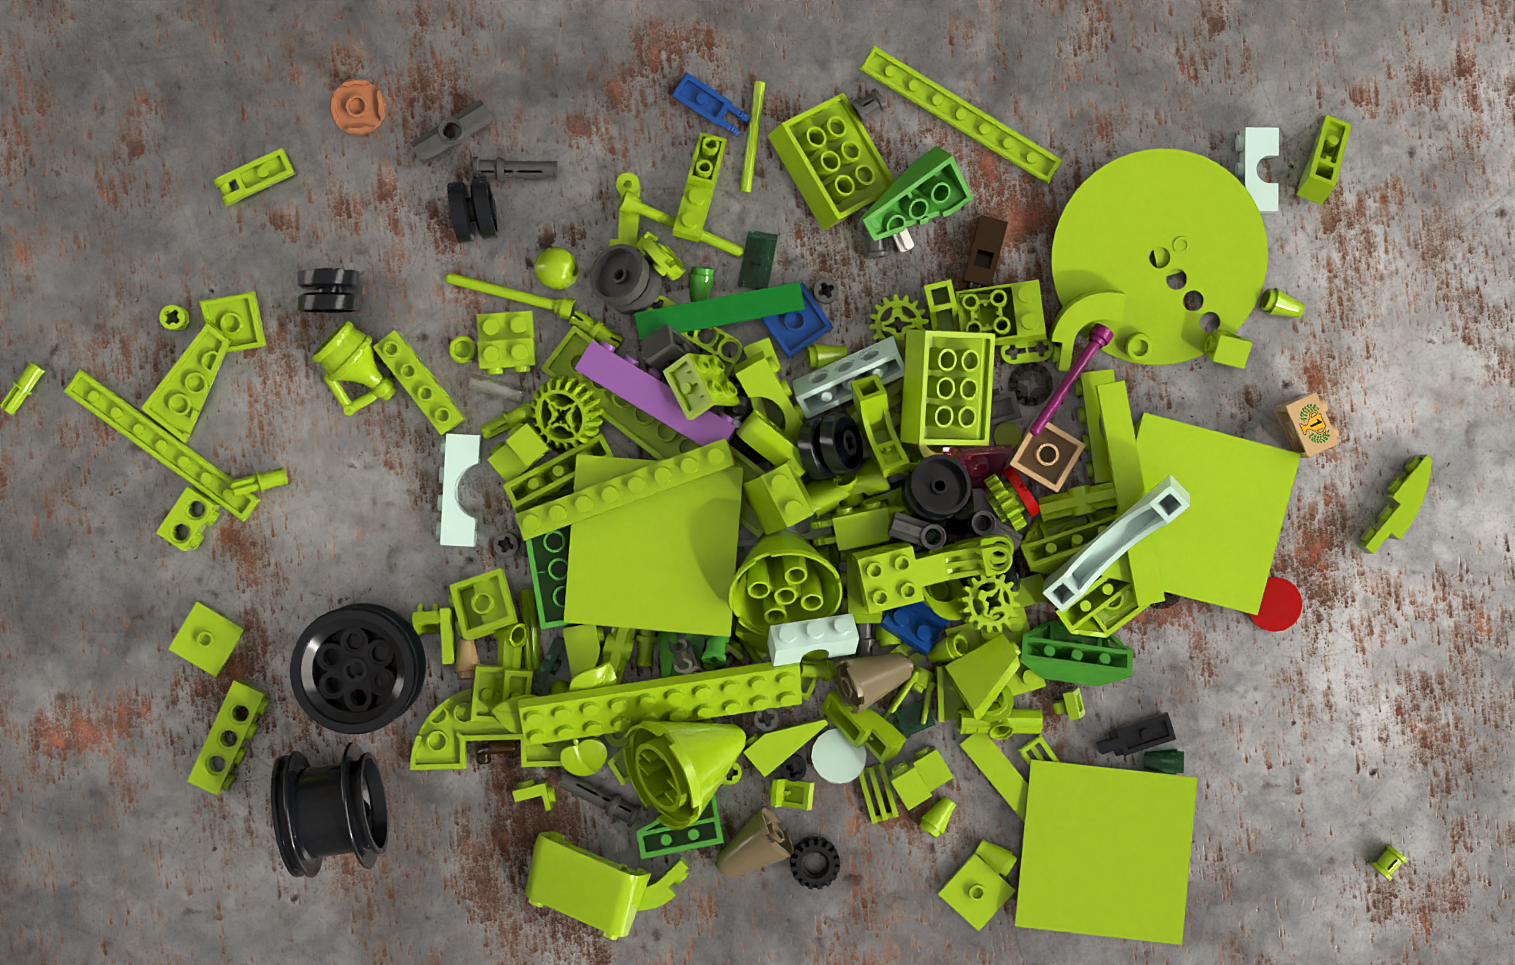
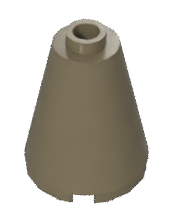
M902 652L841 659L833 665V670L838 669V676L834 677V683L845 707L851 705L853 710L850 712L857 714L910 679L914 666L910 657L905 656Z
M767 808L759 810L716 855L717 861L715 866L722 876L734 878L788 859L794 853V846L787 830L781 831L778 827L781 821L771 810Z

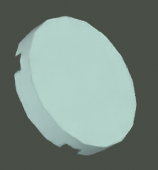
M836 728L827 730L818 737L813 745L811 759L814 770L820 778L833 784H845L853 781L861 774L865 767L867 754L864 744L856 749L844 734Z

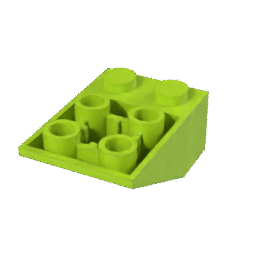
M1039 280L955 291L960 332L995 333V345H1015L1047 341Z

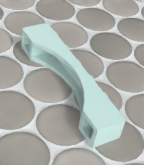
M1170 474L1046 578L1042 593L1063 612L1079 599L1093 582L1123 553L1150 533L1169 524L1190 506V494Z

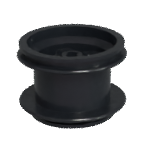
M369 603L347 605L329 611L315 619L297 640L290 663L291 686L301 708L318 724L343 734L373 732L387 726L400 717L416 701L423 687L426 674L425 651L420 637L412 625L395 611L384 606ZM352 633L361 635L363 643L360 648H356L350 643ZM378 645H383L387 648L388 657L386 660L376 657L375 649ZM331 648L339 653V661L335 664L327 659V651ZM360 663L363 667V673L354 676L350 671V665ZM380 673L389 676L390 685L388 688H383L377 683V677ZM331 677H336L340 680L341 689L339 691H333L329 687V679ZM356 689H361L366 693L367 700L364 704L358 703L354 699Z
M349 742L344 749L342 762L311 767L306 757L299 751H293L289 756L283 755L276 759L271 777V811L277 845L288 872L297 878L304 875L313 878L320 871L323 857L354 853L358 862L364 868H372L378 854L385 852L389 835L386 792L382 775L374 756L370 752L364 753L357 743Z

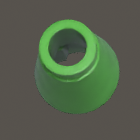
M692 266L691 273H688L691 302L709 299L716 277L713 275V268Z

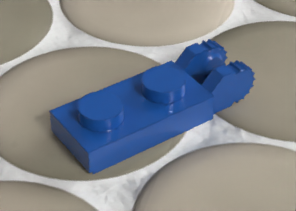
M687 72L671 94V97L736 137H738L740 131L736 126L723 119L726 113L729 111L737 119L747 122L750 118L746 113L732 105V101Z

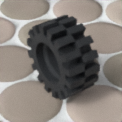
M815 836L808 839L807 837L803 839V842L796 844L790 859L791 872L801 886L804 887L805 885L808 889L813 890V888H817L819 890L825 885L828 887L833 880H836L837 874L840 871V858L834 845L831 842L829 843L827 839H819ZM811 853H820L826 860L825 868L819 873H811L804 866L805 858Z

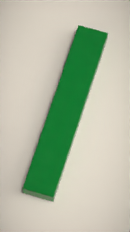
M800 282L637 312L635 313L639 340L642 341L666 324H669L681 334L805 310Z

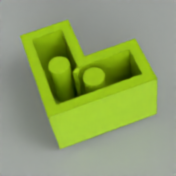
M518 423L507 433L510 438L506 440V444L501 441L489 451L492 456L487 459L488 462L506 483L525 474L553 450L532 424L526 423L524 425L523 423Z
M927 745L914 753L915 758L907 763L905 760L896 763L890 768L892 772L887 774L908 810L932 797L931 791L954 778L935 746L929 748Z

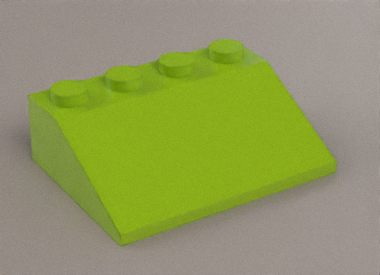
M844 92L781 123L767 135L823 231L875 203L895 182L894 177Z
M906 330L900 442L918 445L989 446L995 333Z

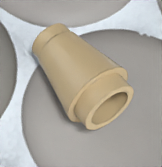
M458 640L454 673L457 674V680H473L474 664H480L474 640Z

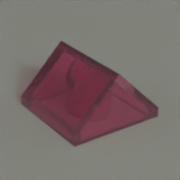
M1002 444L943 447V455H949L959 460L968 471L971 479V489L987 488L984 480L993 474H996L1000 480L1002 471L1013 448L1011 445Z

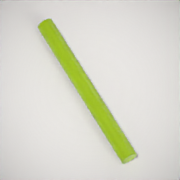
M761 81L754 82L740 192L751 193L765 82Z

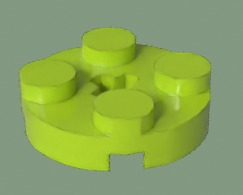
M647 231L636 243L637 248L645 256L650 255L655 262L652 265L662 276L667 275L673 281L679 279L686 272L683 269V263L666 244L662 245L655 242L659 238L654 233Z

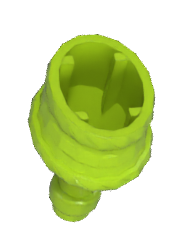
M349 320L344 321L311 357L313 362L320 363L325 370L324 381L347 416L353 415L354 412L372 403L377 398H382L386 402L397 391L393 386V382L388 377H383L376 366L371 343L372 337L353 328L354 325ZM338 380L364 384L371 388L372 391L351 401Z

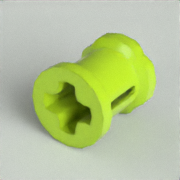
M168 305L160 312V322L169 330H185L190 325V313L183 307ZM173 313L177 314V318L180 319L178 323L173 322L174 319L171 317Z
M1387 844V850L1377 862H1372L1370 865L1387 880L1391 881L1392 874L1396 869L1408 860L1393 846Z

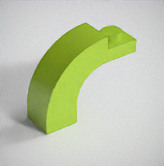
M1115 290L1090 291L1075 297L1059 311L1052 323L1048 336L1051 341L1059 342L1058 346L1053 347L1052 362L1055 363V367L1058 370L1070 371L1074 340L1082 327L1095 320L1122 322L1126 300L1124 292Z
M878 374L851 382L856 414L874 464L878 465L884 478L910 470V462L893 427L888 407L887 392Z
M682 856L661 876L647 883L637 911L657 908L676 896L677 890L671 884H680L689 874L686 871L689 868V863Z

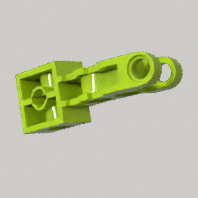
M996 533L961 540L958 543L942 546L936 550L930 549L918 553L914 552L913 546L907 541L852 553L863 607L869 614L925 601L922 591L923 586L976 575L988 577L1005 573L1010 569L1013 562L1014 543L1008 535ZM997 541H1002V542H1004L1005 544L995 543V542H997ZM1000 551L1004 555H996L993 552ZM1005 562V563H1004L1003 565H1001V566H996V565H994V564H999V563Z

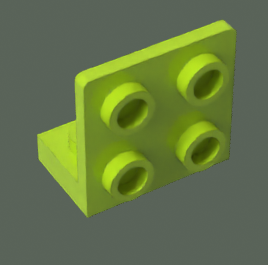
M687 353L663 371L687 420H694L713 405L737 406L740 404V400L737 397V389L726 376L723 362L716 356Z

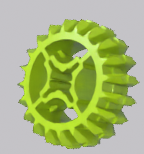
M567 375L552 377L548 382L542 383L539 389L533 394L535 399L530 404L535 409L529 415L536 418L533 427L541 429L540 436H547V444L555 441L556 449L564 446L567 451L574 447L576 448V446L582 443L586 444L599 433L600 429L598 426L604 421L599 417L604 409L597 407L601 399H594L592 396L595 389H586L587 381H582L578 384L577 376L568 378ZM571 408V410L567 412V415L565 417H562L566 413V410Z

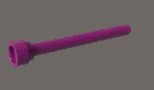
M1099 323L1093 326L1089 332L1088 345L1031 426V435L1038 436L1098 348H1103V346L1109 344L1114 336L1109 328Z

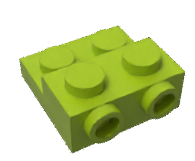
M533 311L477 314V344L480 370H486V375L503 374V369L514 368V373L531 372L530 367L537 366Z
M502 568L449 585L451 594L448 595L451 608L456 610L458 618L455 621V626L459 636H462L464 639L472 641L493 634L496 629L518 622L506 575Z

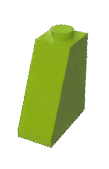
M1003 633L945 666L948 678L976 721L983 717L1020 667L1018 655L1021 652L1014 640L1008 641Z

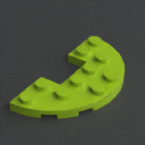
M472 687L450 696L426 718L416 736L410 760V770L466 769V741L520 739L521 767L563 766L560 760L561 749L574 743L570 739L525 746L523 734L510 732L503 725H500L499 722L470 721L469 711Z

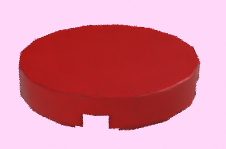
M1011 466L1002 471L1003 475L1017 492L1028 514L1031 517L1037 515L1040 512V508L1022 482L1023 480Z
M1268 577L1258 615L1247 614L1251 621L1263 630L1272 632L1284 631L1293 626L1300 617L1303 606L1301 594L1296 586L1287 579Z

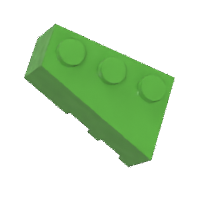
M716 793L698 820L684 829H671L655 820L636 831L641 859L725 843Z

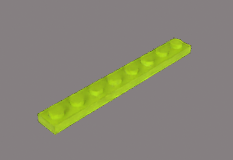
M727 438L522 511L515 514L523 539L526 541L735 466L736 463Z

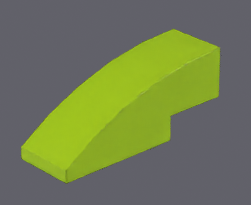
M829 692L821 707L823 713L856 749L864 744L882 764L898 755L906 741V738L892 724L870 708L860 713L852 714L850 711L853 708L851 705L845 707L838 692Z

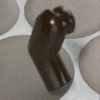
M493 740L478 747L475 755H477L476 762L478 764H490L491 755L514 753V740Z

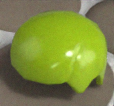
M557 246L546 248L537 256L534 263V272L542 284L552 290L559 291L568 289L576 282L579 267L576 258L569 251Z

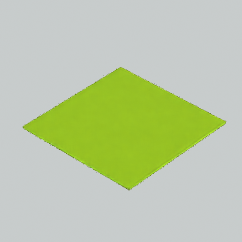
M1143 412L1136 437V445L1145 493H1149L1171 474L1190 494V506L1169 524L1153 532L1163 591L1258 615L1301 454ZM1118 507L1114 521L1119 518ZM1126 552L1115 560L1101 576L1132 583Z
M576 454L574 493L661 461ZM729 467L571 524L564 623L731 637L733 610L730 609L729 587L736 574L744 467Z
M1031 759L1015 926L1182 945L1198 777Z

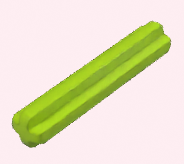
M522 589L519 592L521 622L528 626L530 632L529 639L523 646L525 669L535 671L541 668L537 610L533 589Z

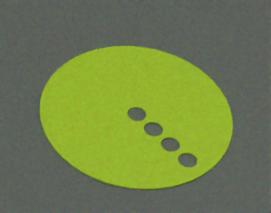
M1164 148L1142 150L1119 157L1105 164L1088 177L1074 192L1066 204L1055 230L1051 256L1052 276L1062 307L1075 297L1090 291L1115 290L1126 294L1122 322L1095 320L1086 324L1079 331L1088 340L1090 337L1089 332L1096 323L1109 328L1114 336L1107 346L1099 349L1114 357L1132 363L1144 365L1180 363L1207 353L1205 351L1206 341L1209 336H1212L1213 332H1205L1200 327V318L1203 314L1207 312L1216 313L1220 319L1217 329L1235 333L1253 310L1263 288L1267 272L1268 242L1266 230L1260 211L1247 189L1233 174L1218 163L1202 155L1184 150ZM1185 237L1189 240L1190 248L1187 252L1177 253L1174 250L1173 243L1176 238ZM1179 240L1176 244L1177 249L1180 251L1185 250L1187 242ZM1158 247L1165 248L1170 255L1168 264L1162 268L1154 267L1149 259L1150 253ZM1180 269L1186 274L1187 280L1182 288L1171 289L1167 285L1166 277L1171 270ZM1193 290L1200 292L1203 296V304L1196 311L1187 310L1183 305L1185 294ZM1134 333H1143L1153 342V352L1144 361H1134L1125 352V341Z

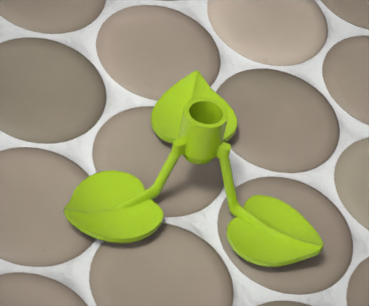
M609 661L601 666L581 671L571 679L570 683L564 680L555 681L549 687V695L617 685L614 668ZM520 695L507 699L493 706L492 713L507 730L523 734L518 700L538 696ZM592 737L585 738L580 742L577 738L572 739L574 744L567 745L561 749L560 760L563 767L568 772L578 776H588L598 772L607 758L605 744L601 740Z

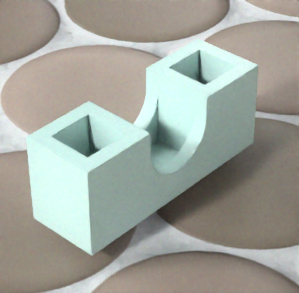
M1245 127L1235 139L1236 152H1239V163H1236L1235 177L1247 189L1255 201L1260 214H1274L1278 212L1279 183H1266L1262 181L1257 175L1256 167L1261 159H1274L1279 156V128Z
M853 613L772 625L769 629L767 644L773 666L801 662L804 654L817 649L826 650L828 658L855 654L859 635Z

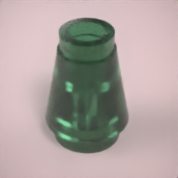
M1177 748L1145 752L1144 769L1172 775L1183 773L1184 751H1177Z

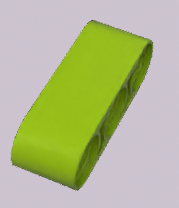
M753 410L736 430L737 435L773 465L778 466L791 459L800 477L806 472L799 455L798 442L757 410Z

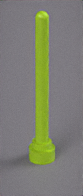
M628 190L623 194L618 207V211L629 215L631 213L635 215L638 213L670 228H674L675 217L641 203V199L637 198V194ZM705 230L702 231L700 241L737 257L743 255L744 250L741 246Z
M447 273L445 275V281L448 284L554 311V314L559 315L561 319L570 321L574 313L576 299L564 297L563 299L558 298V300L454 273Z

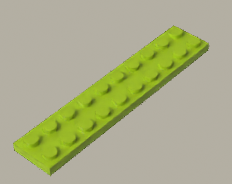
M575 325L541 367V370L550 377L567 375L568 378L577 376L578 384L582 381H587L586 389H595L592 396L594 399H601L597 404V407L604 409L600 415L659 461L702 447L576 371V365L593 339ZM729 444L736 463L732 467H744L743 484L765 473L763 469ZM742 490L740 524L760 538L764 534V530Z
M772 662L521 699L518 700V709L525 746L624 732L643 721L687 722L762 711L767 708L773 709L802 704L800 664L797 662L773 666Z

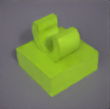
M422 603L418 604V612H412V623L417 634H441L438 604L433 603V610L424 612Z
M1079 687L1068 689L1063 693L1064 699L1053 703L1055 715L1067 712L1069 721L1080 719L1086 714Z

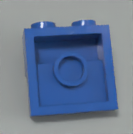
M921 601L889 609L879 626L926 656L949 620L935 614L930 607Z

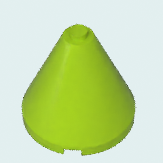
M643 721L626 732L625 737H630L629 745L623 747V754L631 783L644 806L648 808L653 805L661 814V816L657 817L660 823L671 829L681 830L698 820L744 749L746 734L741 727L729 723Z

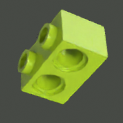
M194 486L186 487L156 533L183 552L190 551L192 548L195 550L204 538L202 532L206 526H212L220 514L217 510L221 505ZM197 501L204 505V513L200 517L196 516L193 512V506ZM181 524L187 526L189 534L184 540L177 533Z

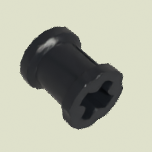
M792 754L781 764L783 776L787 780L796 782L804 778L807 768L802 756ZM794 761H797L798 767L801 770H795L794 774H791L787 764L792 765Z

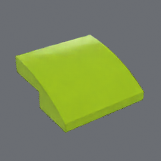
M474 664L469 711L470 721L499 722L502 725L492 713V707L516 696L531 695L533 671L507 666Z

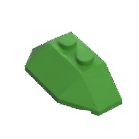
M1049 620L1022 635L1020 662L1043 679L1101 686L1132 676L1133 650L1125 646L1113 634L1107 638L1071 634L1062 622Z

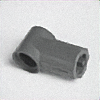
M975 511L966 520V528L974 536L980 537L996 533L1006 534L1014 543V551L1021 543L1023 536L996 519L989 511ZM978 516H983L987 522L986 528L983 531L976 528L975 521ZM997 541V542H995V543L1005 544V543L1002 542V541Z
M894 512L890 519L887 532L889 536L932 550L941 548L946 542L945 530L939 525L898 512ZM933 528L937 532V540L933 544H928L925 540V534L929 529Z

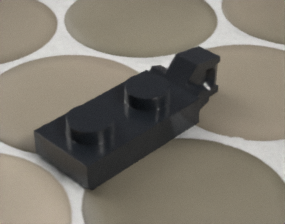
M1164 712L1114 728V730L1108 732L1110 738L1098 741L1096 744L1099 753L1102 755L1114 751L1115 756H1127L1176 739L1169 714Z

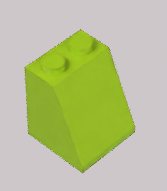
M791 459L742 484V490L766 535L789 528L814 515L816 507Z

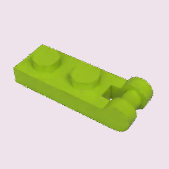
M280 148L217 177L213 182L216 189H220L223 195L221 198L222 202L227 207L295 175V172L285 150ZM234 181L237 182L240 188L236 191H233L230 186Z

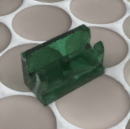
M753 230L751 232L748 231L738 281L739 287L755 290L768 288L778 235Z

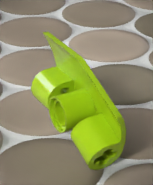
M872 457L864 458L860 469L854 474L836 475L825 480L812 479L804 483L816 507L814 516L817 519L840 507L839 502L843 506L852 505L853 507L858 505L864 499L863 492L867 496L892 490L890 476L883 477L878 465L874 464Z

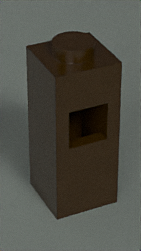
M984 215L978 218L962 282L968 284V289L990 287L992 285L1008 222Z

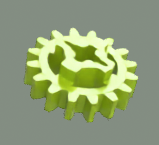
M895 293L892 301L888 296L883 298L884 306L879 303L875 305L879 312L870 314V318L874 319L875 323L870 324L869 329H876V333L872 338H880L881 340L889 338L883 332L889 331L895 336V340L902 354H904L906 330L917 327V330H929L923 327V324L929 323L930 319L922 316L927 310L926 307L920 309L917 307L919 299L914 300L912 303L909 301L910 294H906L904 299H900L899 294ZM904 306L911 309L915 315L910 316L908 313H906L904 311ZM892 307L890 318L881 320L883 313ZM897 317H900L901 321L908 323L902 327V330H898L897 325L891 324L895 322Z
M996 474L985 479L984 483L990 491L985 498L1002 523L1009 521L1015 531L1026 526L1027 522L1021 514L1026 507L1009 481L1002 484Z
M1004 574L997 577L996 575L988 577L976 575V579L973 577L967 579L969 587H961L960 590L965 594V597L958 598V602L964 603V607L959 610V613H967L968 616L964 622H974L973 630H980L982 628L983 633H991L992 629L994 632L1002 631V626H1011L1008 618H1017L1018 615L1013 611V608L1020 606V603L1014 601V597L1018 596L1019 592L1011 591L1010 588L1014 584L1012 581L1004 583ZM985 583L990 584V586L986 587L985 591L978 589ZM993 614L1000 615L996 620L988 621L989 618H992Z

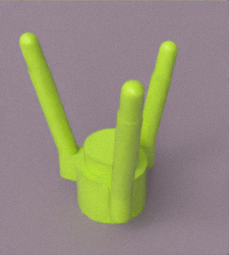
M914 665L911 678L902 686L882 717L886 720L891 713H894L910 689L922 694L923 690H926L921 724H925L932 692L936 686V683L931 681L934 674L920 666Z

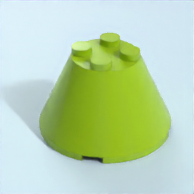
M780 530L766 535L764 532L763 536L756 541L729 587L730 609L738 617V622L746 629L768 637L769 629L772 625L831 617L838 610L842 600V584L836 569L806 542L802 535L786 530Z

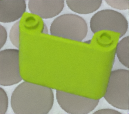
M556 831L540 832L534 845L524 895L528 897V902L538 907L548 906L602 930L601 935L606 938L617 940L618 937L628 936L651 873L641 868H637L635 871L627 868V865L623 863H614L572 844L573 841L564 840L565 835Z

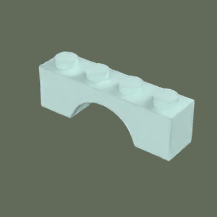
M446 433V439L441 440L440 453L441 456H445L444 467H440L439 483H443V495H438L437 502L438 511H442L441 522H437L436 539H440V545L477 546L478 518L469 514L462 507L458 498V484L463 474L469 468L481 464L483 439L481 435Z

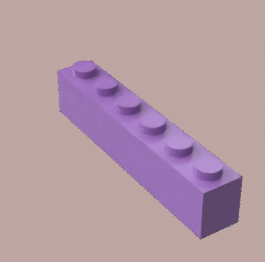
M592 340L575 367V370L700 446H705L727 438L729 444L736 433L737 428L732 425L735 420L721 411L717 416L708 409L694 420H687L671 387L661 382L663 376L651 369H648L647 373L637 367L639 365L638 361L626 354L623 358L614 354L616 348L603 340L599 344Z

